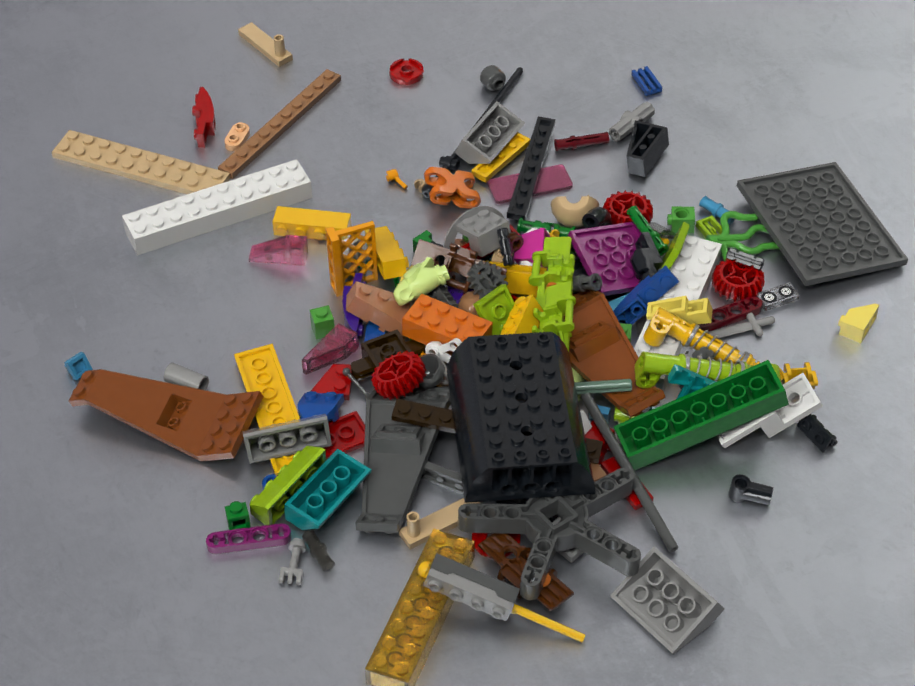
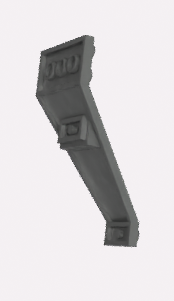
M435 386L430 389L418 387L414 388L413 392H409L406 396L402 395L399 398L448 409L451 405L449 387ZM375 389L366 399L364 465L372 469V472L363 481L362 513L355 524L356 530L366 533L377 531L394 534L399 532L405 521L439 430L393 421L391 416L397 398L395 397L392 400L389 398L384 399Z

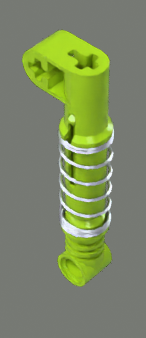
M642 352L634 368L636 385L640 388H651L656 385L661 375H669L674 364L715 382L754 365L750 366L746 362L738 361L734 366L731 359L728 362H722L721 358L718 361H714L708 357L706 360L701 359L699 355L697 358H691L689 354L675 356ZM771 364L781 381L779 366Z

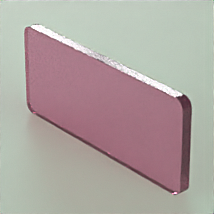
M560 164L541 168L533 197L573 187V183L564 165ZM520 173L487 181L490 192L497 204L511 201Z

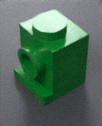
M234 501L230 505L224 506L229 530L251 527L246 502ZM245 520L244 524L233 526L232 522Z

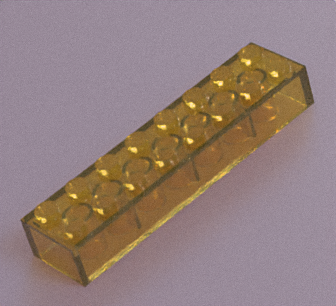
M433 529L365 667L366 684L371 686H415L454 602L450 597L439 592H433L423 586L426 578H422L419 575L418 567L424 561H429V566H431L436 553L470 567L475 557V541Z

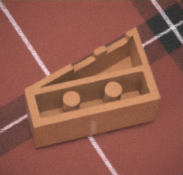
M356 281L346 295V311L367 323L371 321L378 325L379 330L382 332L385 330L388 332L398 330L401 336L404 337L402 335V318L410 309V302L400 306L395 301L393 292Z

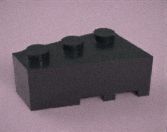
M635 120L632 139L627 151L628 173L643 177L648 174L669 146L667 127Z

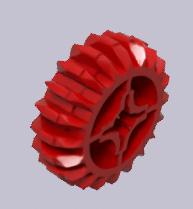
M625 190L623 193L617 191V194H611L603 205V208L607 209L612 217V225L633 222L627 215V210L632 206L638 207L649 224L653 218V205L650 203V200L646 199V195L641 196L640 192L633 193V190L631 192H626Z
M726 258L725 262L720 261L719 265H716L712 273V285L715 293H719L720 297H726L727 301L732 299L736 302V300L752 296L757 297L758 294H761L765 283V276L762 270L753 268V265L750 267L736 262L735 259L732 261Z
M399 351L396 355L392 354L391 357L385 358V361L379 363V367H376L374 369L375 372L372 373L371 381L375 391L384 399L389 398L392 400L395 397L399 399L402 395L406 396L407 393L413 392V389L418 388L419 383L424 381L423 378L426 376L425 364L421 357L413 351H404L403 353Z

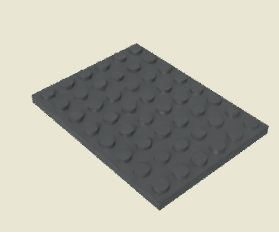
M836 162L737 181V188L805 286L907 265V256Z

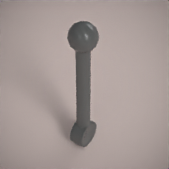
M344 368L343 374L348 376L361 390L366 400L371 393H368L354 378L349 368Z

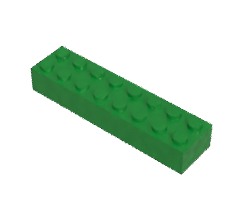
M766 360L613 427L626 457L633 469L637 470L787 406L789 402L786 391L770 361Z

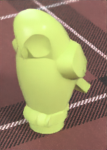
M427 257L425 261L420 264L417 263L403 275L404 279L396 286L393 295L397 304L403 306L413 299L417 300L421 294H429L439 285H445L446 281L450 280L446 266H434L433 259Z

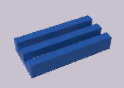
M648 66L644 67V70L638 68L637 72L632 70V77L646 96L662 92V85Z

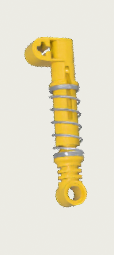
M661 307L656 311L643 336L645 342L654 347L660 346L667 334L681 341L684 347L688 348L690 346V350L693 348L700 350L701 347L706 346L714 352L712 359L718 361L721 358L722 362H728L731 359L734 366L738 361L746 362L750 366L760 363V361L756 363V359L747 351L740 355V350L737 349V346H730L727 344V340L723 342L718 339V335L712 336L708 333V330L703 331L699 329L700 326L698 324H690ZM780 369L781 382L784 379L782 369Z

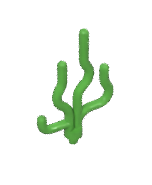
M725 212L720 218L722 233L720 235H707L705 239L722 244L721 254L724 262L728 248H735L751 255H757L765 250L779 249L775 242L762 243L754 248L747 247L738 242L749 240L756 232L769 234L763 224L753 225L743 234H730L728 219L757 221L759 218L755 213Z

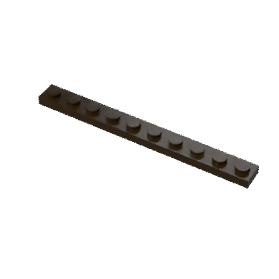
M396 399L391 416L393 421L455 433L452 410ZM527 431L522 433L525 436L532 435L531 432ZM586 438L590 462L599 463L603 441Z

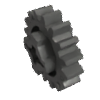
M489 261L475 263L467 273L469 277L466 279L471 283L468 287L475 290L473 294H479V299L501 284H506L507 286L508 282L504 281L506 275H501L502 270H497L495 264L490 266Z

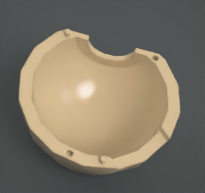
M589 195L581 196V200L577 203H570L566 196H558L551 201L550 205L552 214L560 224L569 228L573 226L581 228L584 227L582 223L583 216L589 210L599 207V202Z

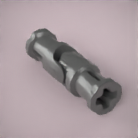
M593 273L590 276H573L572 293L586 292L591 289L593 291L600 290L602 286L601 276L598 273Z

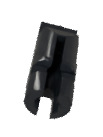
M649 232L641 233L635 243L636 250L630 258L637 279H640L638 283L648 275L652 277L656 274L663 263Z

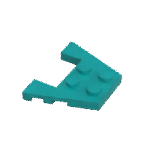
M675 364L667 377L670 384L684 385L676 399L715 383V381ZM650 407L648 411L655 409L657 407Z

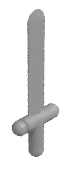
M749 313L746 316L748 322L709 331L708 333L722 338L753 330L756 336L760 337L763 335L761 327L773 324L775 318L770 316L757 320L753 313Z

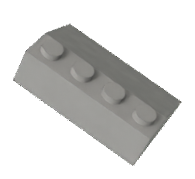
M655 546L640 561L638 573L633 576H627L610 595L613 600L672 654L678 652L707 629L725 609Z

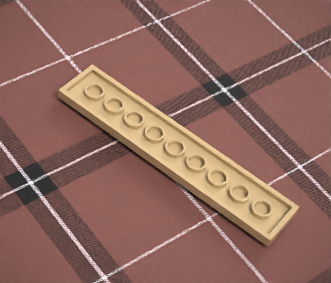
M72 130L66 133L52 151V157L184 194L197 192L230 180V173Z

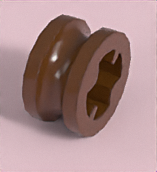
M516 232L509 233L508 238L511 241L512 251L515 252L522 247L524 240Z

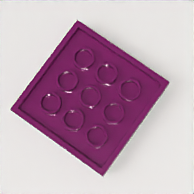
M634 222L585 228L569 232L567 236L571 237L572 245L588 276L593 273H598L601 276L602 286L598 290L605 296L631 292L639 284L640 279L636 278L635 271L630 263V258L636 250L635 243L641 235Z

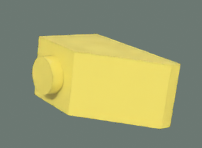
M875 303L849 309L846 315H842L838 322V326H840L839 335L862 343L877 318L879 305Z

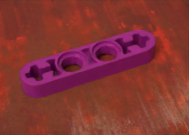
M273 524L213 532L207 536L206 545L208 551L212 554L283 546L291 541V530L286 524ZM258 534H263L266 536L263 540L260 541L254 539V537ZM236 537L244 539L241 543L232 542Z

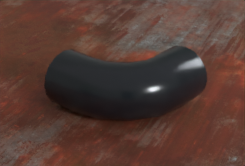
M595 207L583 216L582 223L585 228L612 225V217L607 209Z

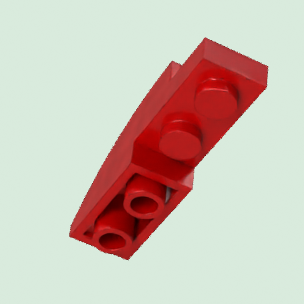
M200 87L198 94L195 95L196 105L192 107V115L196 117L197 129H194V140H197L198 147L205 148L207 137L215 136L216 122L211 97L204 87Z

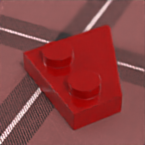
M333 364L311 391L317 393L336 392V394H344V400H350L352 380L344 375L342 371L344 368H349L351 373V365Z

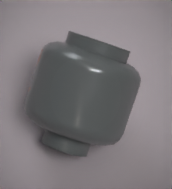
M490 65L481 72L480 81L488 90L497 91L503 88L506 76L497 66Z

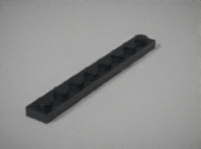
M539 116L537 118L507 211V218L519 220L523 218V220H526L556 119Z

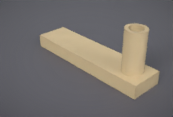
M252 22L238 29V33L242 38L278 67L293 60L292 54L285 49L283 35H275L274 39H272Z
M464 498L422 519H420L417 512H409L406 516L407 526L399 530V535L411 550L457 527L458 509L461 505L467 503H465Z

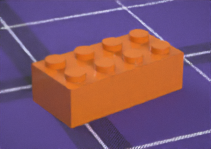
M421 294L402 318V335L425 345L432 341L445 344L454 338H458L463 342L472 336L492 335L493 322ZM450 350L446 353L452 356L453 351Z

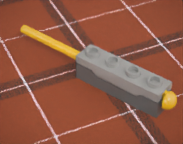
M436 553L431 566H429V561H424L418 567L419 575L422 578H426L423 586L433 592L444 594L454 601L465 603L475 610L488 613L496 619L507 621L510 613L517 614L581 643L585 638V634L515 604L519 588Z

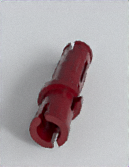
M604 132L578 137L572 135L570 138L555 139V150H576L578 147L609 143V134Z

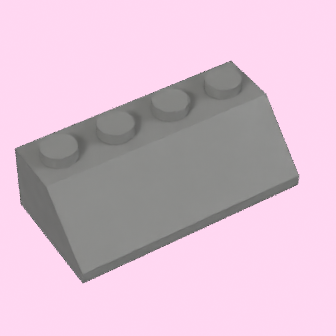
M496 101L461 140L454 153L468 164H490L523 127L525 122Z
M326 414L242 431L249 464L292 455L299 450L302 451L306 446L322 448L332 446Z

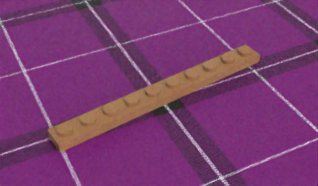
M326 69L219 165L218 170L230 173V178L234 179L341 81V75Z

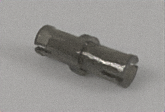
M314 530L306 531L302 535V539L309 547L311 556L316 558L323 571L332 569L335 562L326 551V545L321 543Z

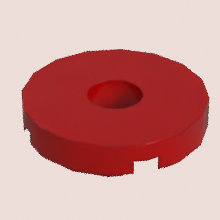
M410 58L405 61L404 59H399L390 65V78L400 85L415 84L423 78V65L415 59Z

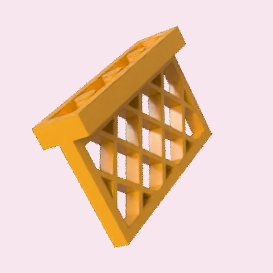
M370 221L335 231L333 227L326 228L330 284L336 296L343 295L344 286H352L354 278L347 282L345 280L350 275L355 276L353 271L358 266L363 267L358 272L363 273V275L368 270L372 271V275L363 276L364 281L369 283L378 280L374 222ZM370 230L365 236L360 235L362 231ZM351 235L347 241L341 240L342 236ZM356 238L360 239L356 246L352 245ZM366 242L370 244L366 250L361 249ZM347 248L352 249L348 255L343 254ZM357 252L361 253L357 260L353 258ZM367 256L371 259L367 264L362 262ZM348 262L353 263L349 269L344 268Z

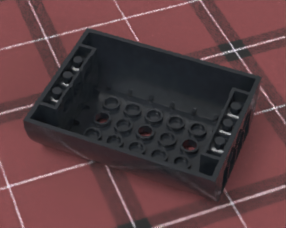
M553 332L472 336L465 339L453 352L447 366V378L465 503L595 494V483L569 352L564 342ZM522 398L525 399L526 402L521 403L518 402L517 399ZM527 431L531 432L532 435L525 436L522 433Z

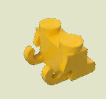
M804 362V368H790L789 363L784 364L785 373H783L782 385L799 374L804 373L813 389H815V386H818L816 372L811 370L809 362Z

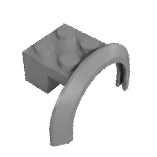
M474 207L464 212L454 221L446 235L444 247L450 249V243L455 244L456 235L460 233L468 237L471 250L477 251L478 255L483 257L500 248V238H498L497 234L498 229L508 228L509 233H511L509 221L493 207Z

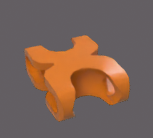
M429 167L424 172L425 182L428 185L434 186L429 193L432 203L446 206L452 201L456 206L467 209L478 207L481 203L479 193L471 189L475 183L472 173L458 170L453 175L446 168Z

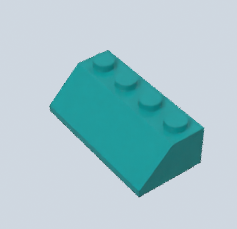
M337 449L284 504L285 520L301 530L319 529L372 472V469Z

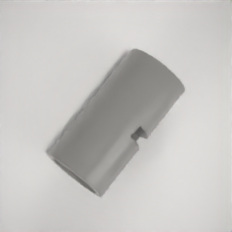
M170 363L166 367L163 376L165 382L206 390L209 384L208 376L175 363Z

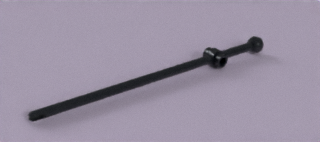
M517 68L479 120L496 101L499 103L502 101L523 73V68ZM454 152L451 156H442L439 160V166L449 171H457L460 167V160H457L459 156ZM424 185L421 191L422 195L430 198L429 193L434 186Z

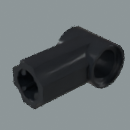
M739 474L733 477L728 495L732 501L738 503L749 500L770 505L773 487L751 482L747 476Z

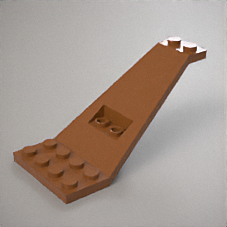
M592 289L573 294L572 296L576 298V304L573 310L575 328L571 331L572 337H570L569 343L571 367L587 381L631 379V391L601 393L622 413L630 417L638 416L642 413V410L658 405L660 400L666 398L663 390L655 386L640 388L636 385L634 366L639 357L605 295Z
M98 369L88 370L82 374L68 402L72 407L90 405L199 461H212L235 458L244 439L242 431L249 429L264 396L260 391L226 395Z

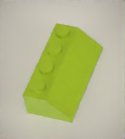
M306 446L302 451H297L292 461L280 469L278 476L274 480H269L264 490L251 499L249 504L251 515L264 525L275 524L285 514L284 504L326 461L325 449L322 447Z

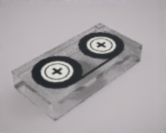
M788 282L759 292L756 297L762 300V308L764 311L799 300L800 295L792 284Z

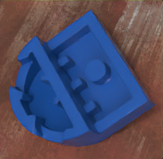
M315 391L304 393L297 404L300 419L326 414L328 420L337 421L339 419L338 410L344 403V394H336V392L317 393Z

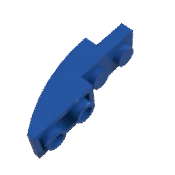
M666 265L652 277L648 275L614 309L613 312L619 323L634 324L647 313L648 302L658 300L679 283L678 278Z

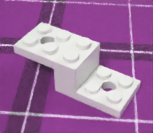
M801 373L783 384L789 405L717 435L724 449L760 427L768 438H771L823 407L805 374ZM800 397L796 403H791L792 398Z

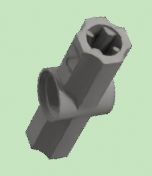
M649 102L642 103L632 112L629 110L625 111L620 121L609 129L608 134L612 140L617 142L634 130L635 120L645 122L655 114L652 104Z

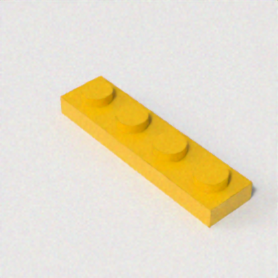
M517 132L490 164H478L471 170V173L474 177L486 183L529 146L531 139Z

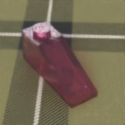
M286 235L253 245L249 255V262L305 266L308 256L307 236Z
M338 323L302 359L303 373L307 375L347 359L359 347L358 333Z

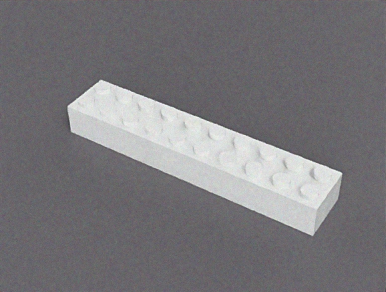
M296 159L122 215L124 229L138 256L274 211L277 206L287 207L313 198L311 181Z
M687 235L680 254L670 268L671 272L678 278L679 283L656 301L687 296L688 301L704 298L712 280V273L720 261L722 244ZM647 319L634 347L637 356L639 357L642 352L678 356L682 351L683 345L681 341L668 334L660 346L654 347L645 342L643 336L651 321ZM661 375L655 387L663 390V392L668 384V375Z

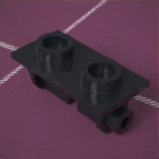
M809 414L799 420L797 427L822 453L825 452L829 445L833 447L837 444V437L824 428V425L817 419L816 415Z

